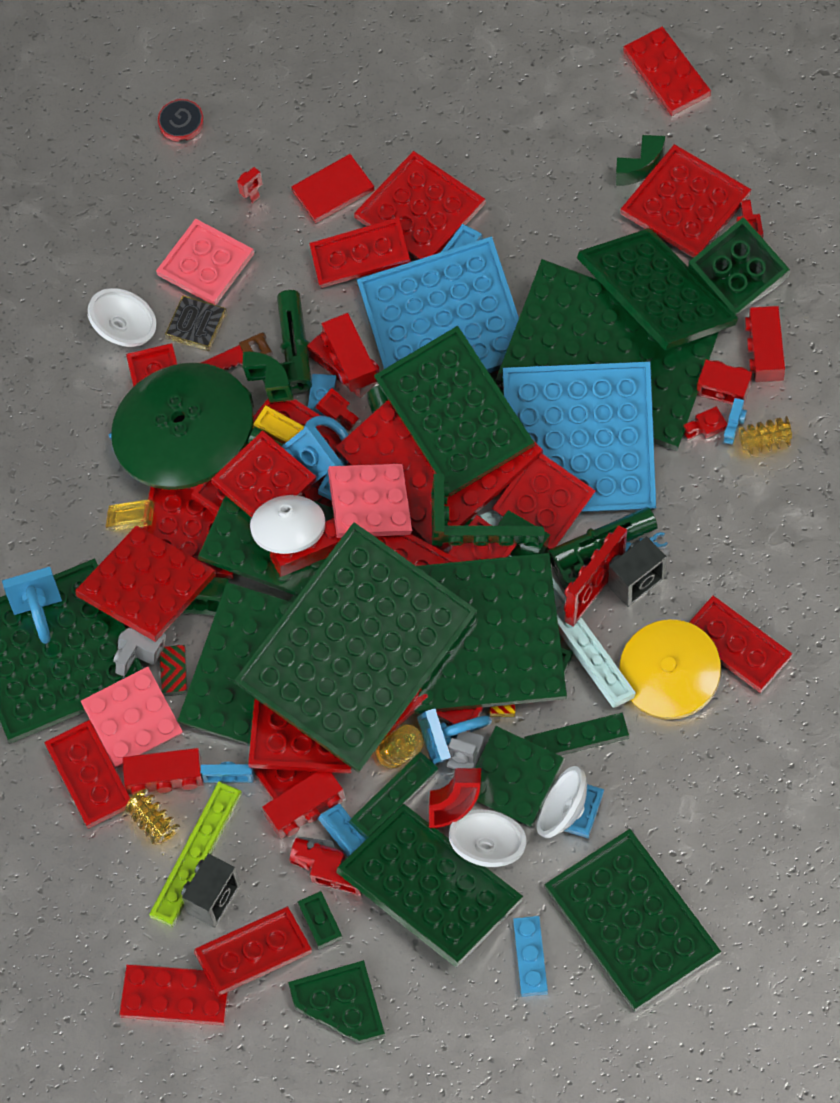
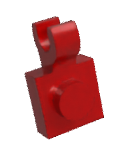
M253 167L249 171L244 172L237 180L239 193L245 199L249 196L252 203L260 198L258 188L263 185L260 171Z
M751 200L741 201L742 216L737 217L736 221L738 222L744 217L756 232L764 238L760 214H753Z
M333 388L327 392L315 407L327 417L334 420L338 418L341 425L348 431L352 429L359 419L347 409L350 403Z
M715 406L695 415V421L686 423L684 425L686 429L684 435L687 440H690L703 433L707 439L725 431L728 424L718 407Z

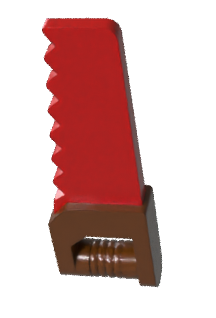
M262 332L239 342L238 346L201 363L213 365L224 370H230L232 367L237 368L238 365L242 366L243 352H254L251 346L255 344L261 350L259 353L272 356L273 353L265 340V333Z

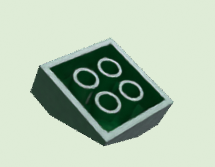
M744 217L688 262V267L735 315L772 292L789 278L790 269Z

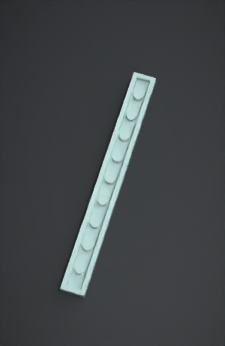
M494 510L480 515L482 519L492 526H498L503 518ZM552 578L558 628L562 638L613 708L633 699L636 692L584 620L580 618L574 627L565 623L564 606L567 597Z

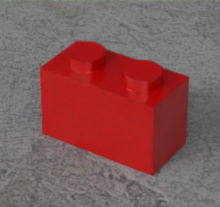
M705 360L697 383V395L733 405L734 399L737 398L744 400L745 404L752 382V372L743 367L725 365L721 361Z

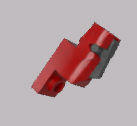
M306 837L295 838L290 853V863L296 864L308 871L311 869L310 877L312 883L359 896L362 895L359 890L336 873L337 867L346 859L343 852L335 849L333 841Z

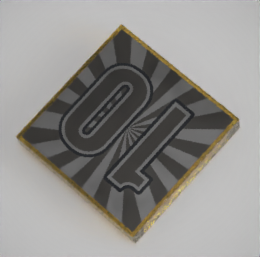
M182 295L167 328L165 337L210 351L227 314V310L224 307Z

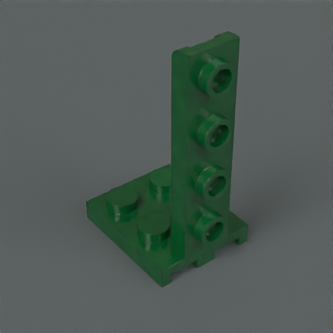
M434 474L431 489L433 546H442L443 543H448L451 546H461L463 543H474L475 546H486L489 543H499L500 546H512L514 543H524L525 546H537L539 543H543L545 530L542 526H448L449 506L444 505H447L449 497V482H444V474Z

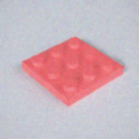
M195 219L156 272L161 278L216 306L253 257L254 249Z
M402 464L329 466L328 476L337 538H342L353 522L373 536L411 535L412 526Z
M149 667L81 700V704L115 769L123 765V757L143 755L183 734Z

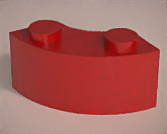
M455 768L454 777L449 784L441 789L430 791L429 828L444 827L452 824V822H457L473 808L480 792L481 768Z

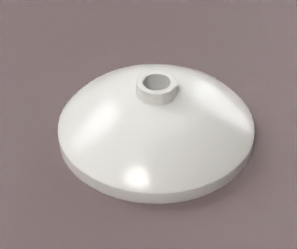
M115 288L104 289L97 292L88 304V318L93 328L103 338L114 344L127 347L140 346L147 343L155 333L156 318L152 309L143 299L129 291Z
M295 495L280 496L265 502L255 511L250 522L251 534L254 541L267 551L280 554L296 553L311 547L320 539L325 530V516L320 506L308 498Z
M572 766L556 779L537 817L536 827L538 834L545 838L554 837L569 828L576 819L582 816L587 796V779L584 770L577 766Z
M471 810L457 822H452L449 830V841L453 849L465 860L483 867H501L511 864L522 856L526 847V835L522 827L512 818L492 810Z

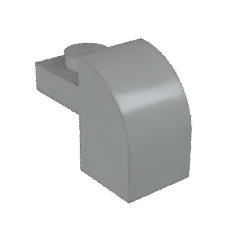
M132 628L123 631L118 637V651L113 661L116 663L115 673L125 677L135 658L154 665L165 647L166 634L163 633L155 642Z
M465 731L459 733L457 739L452 738L448 747L451 758L448 760L447 767L452 769L475 768L486 746L484 736Z

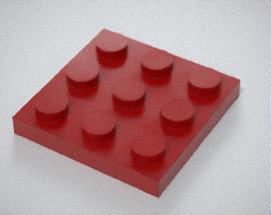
M262 430L211 479V483L252 518L255 511L262 504L273 498L286 495L301 496L316 481V476Z
M541 454L509 484L492 510L502 517L509 510L535 526H542L545 532L550 534L547 548L551 549L558 546L596 491L547 456Z

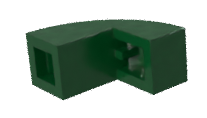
M642 135L641 158L617 157L616 186L631 185L646 179L664 156L665 136Z
M243 352L242 368L247 381L265 380V390L270 402L294 400L293 390L286 371L276 359L259 352Z

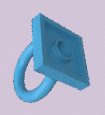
M316 416L309 419L302 431L281 446L316 476V481L328 473L329 466H346L348 464L342 456L340 458L337 457L316 428L320 425L329 427L339 436L341 441L349 435L339 422L327 416Z
M51 567L2 580L14 615L31 610L41 642L44 644L49 643L51 638L43 607L62 601Z
M436 709L425 711L417 717L430 761L435 765L451 758L447 747L451 742V738H455L459 733L468 730L473 732L489 726L492 722L491 717L486 715L447 727L444 722H439Z

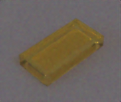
M148 499L110 505L106 528L109 531L134 528L136 525L139 527L151 525L154 502Z

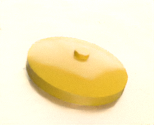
M661 620L643 627L628 641L620 659L619 670L636 692L635 697L630 701L640 711L659 719H681L698 712L709 703L720 683L721 662L715 644L699 627L681 620Z

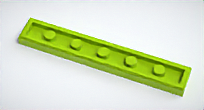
M218 781L149 914L150 918L174 927L185 906L182 900L183 895H181L182 889L188 881L191 882L194 878L198 862L201 859L204 860L208 853L211 854L242 795L241 790Z

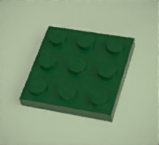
M495 726L475 767L481 768L480 792L476 802L532 828L562 768L565 758Z

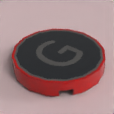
M178 99L169 102L161 109L158 116V124L161 133L166 138L178 142L184 139L187 141L200 133L203 128L204 117L201 108L195 102Z

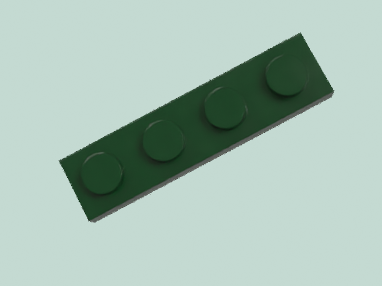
M622 712L524 736V739L562 756L629 739V732Z
M419 752L350 819L349 824L365 839H368L403 804L407 803L438 772L439 768L423 753Z

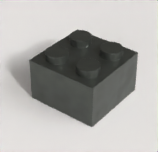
M647 536L641 541L636 540L630 545L627 552L622 556H615L610 561L608 587L629 607L666 578L667 556Z
M208 853L204 860L201 859L198 862L194 878L191 882L188 881L184 885L181 895H183L182 900L189 915L215 928L241 883L234 866Z

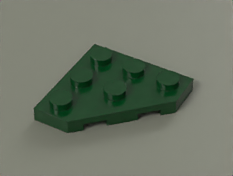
M364 960L288 982L297 1011L359 1044L386 1037Z

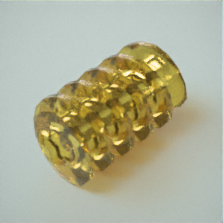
M785 416L784 422L780 417L776 418L775 425L772 420H767L765 426L762 422H758L756 429L752 424H748L746 430L743 426L738 428L742 449H747L750 455H753L754 447L757 448L759 453H762L763 445H766L769 451H772L773 443L776 444L778 449H781L782 441H785L788 447L791 446L792 431L787 416Z
M408 724L402 725L393 731L376 749V757L380 764L386 768L395 769L416 756L423 747L421 732L418 728Z
M143 789L130 798L125 811L128 815H132V820L138 823L137 825L141 830H144L146 837H150L152 844H162L171 839L180 830V825L175 824L171 826L174 818L168 817L164 819L168 811L166 809L159 811L162 804L160 802L152 804L156 799L155 795L147 796L149 789Z

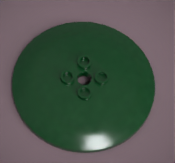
M182 363L160 369L137 383L120 403L112 423L111 439L113 450L124 470L134 479L148 486L160 489H185L203 484L211 480L246 447L253 428L254 415L252 403L240 381L219 367L204 363ZM185 416L182 422L174 423L176 417Z

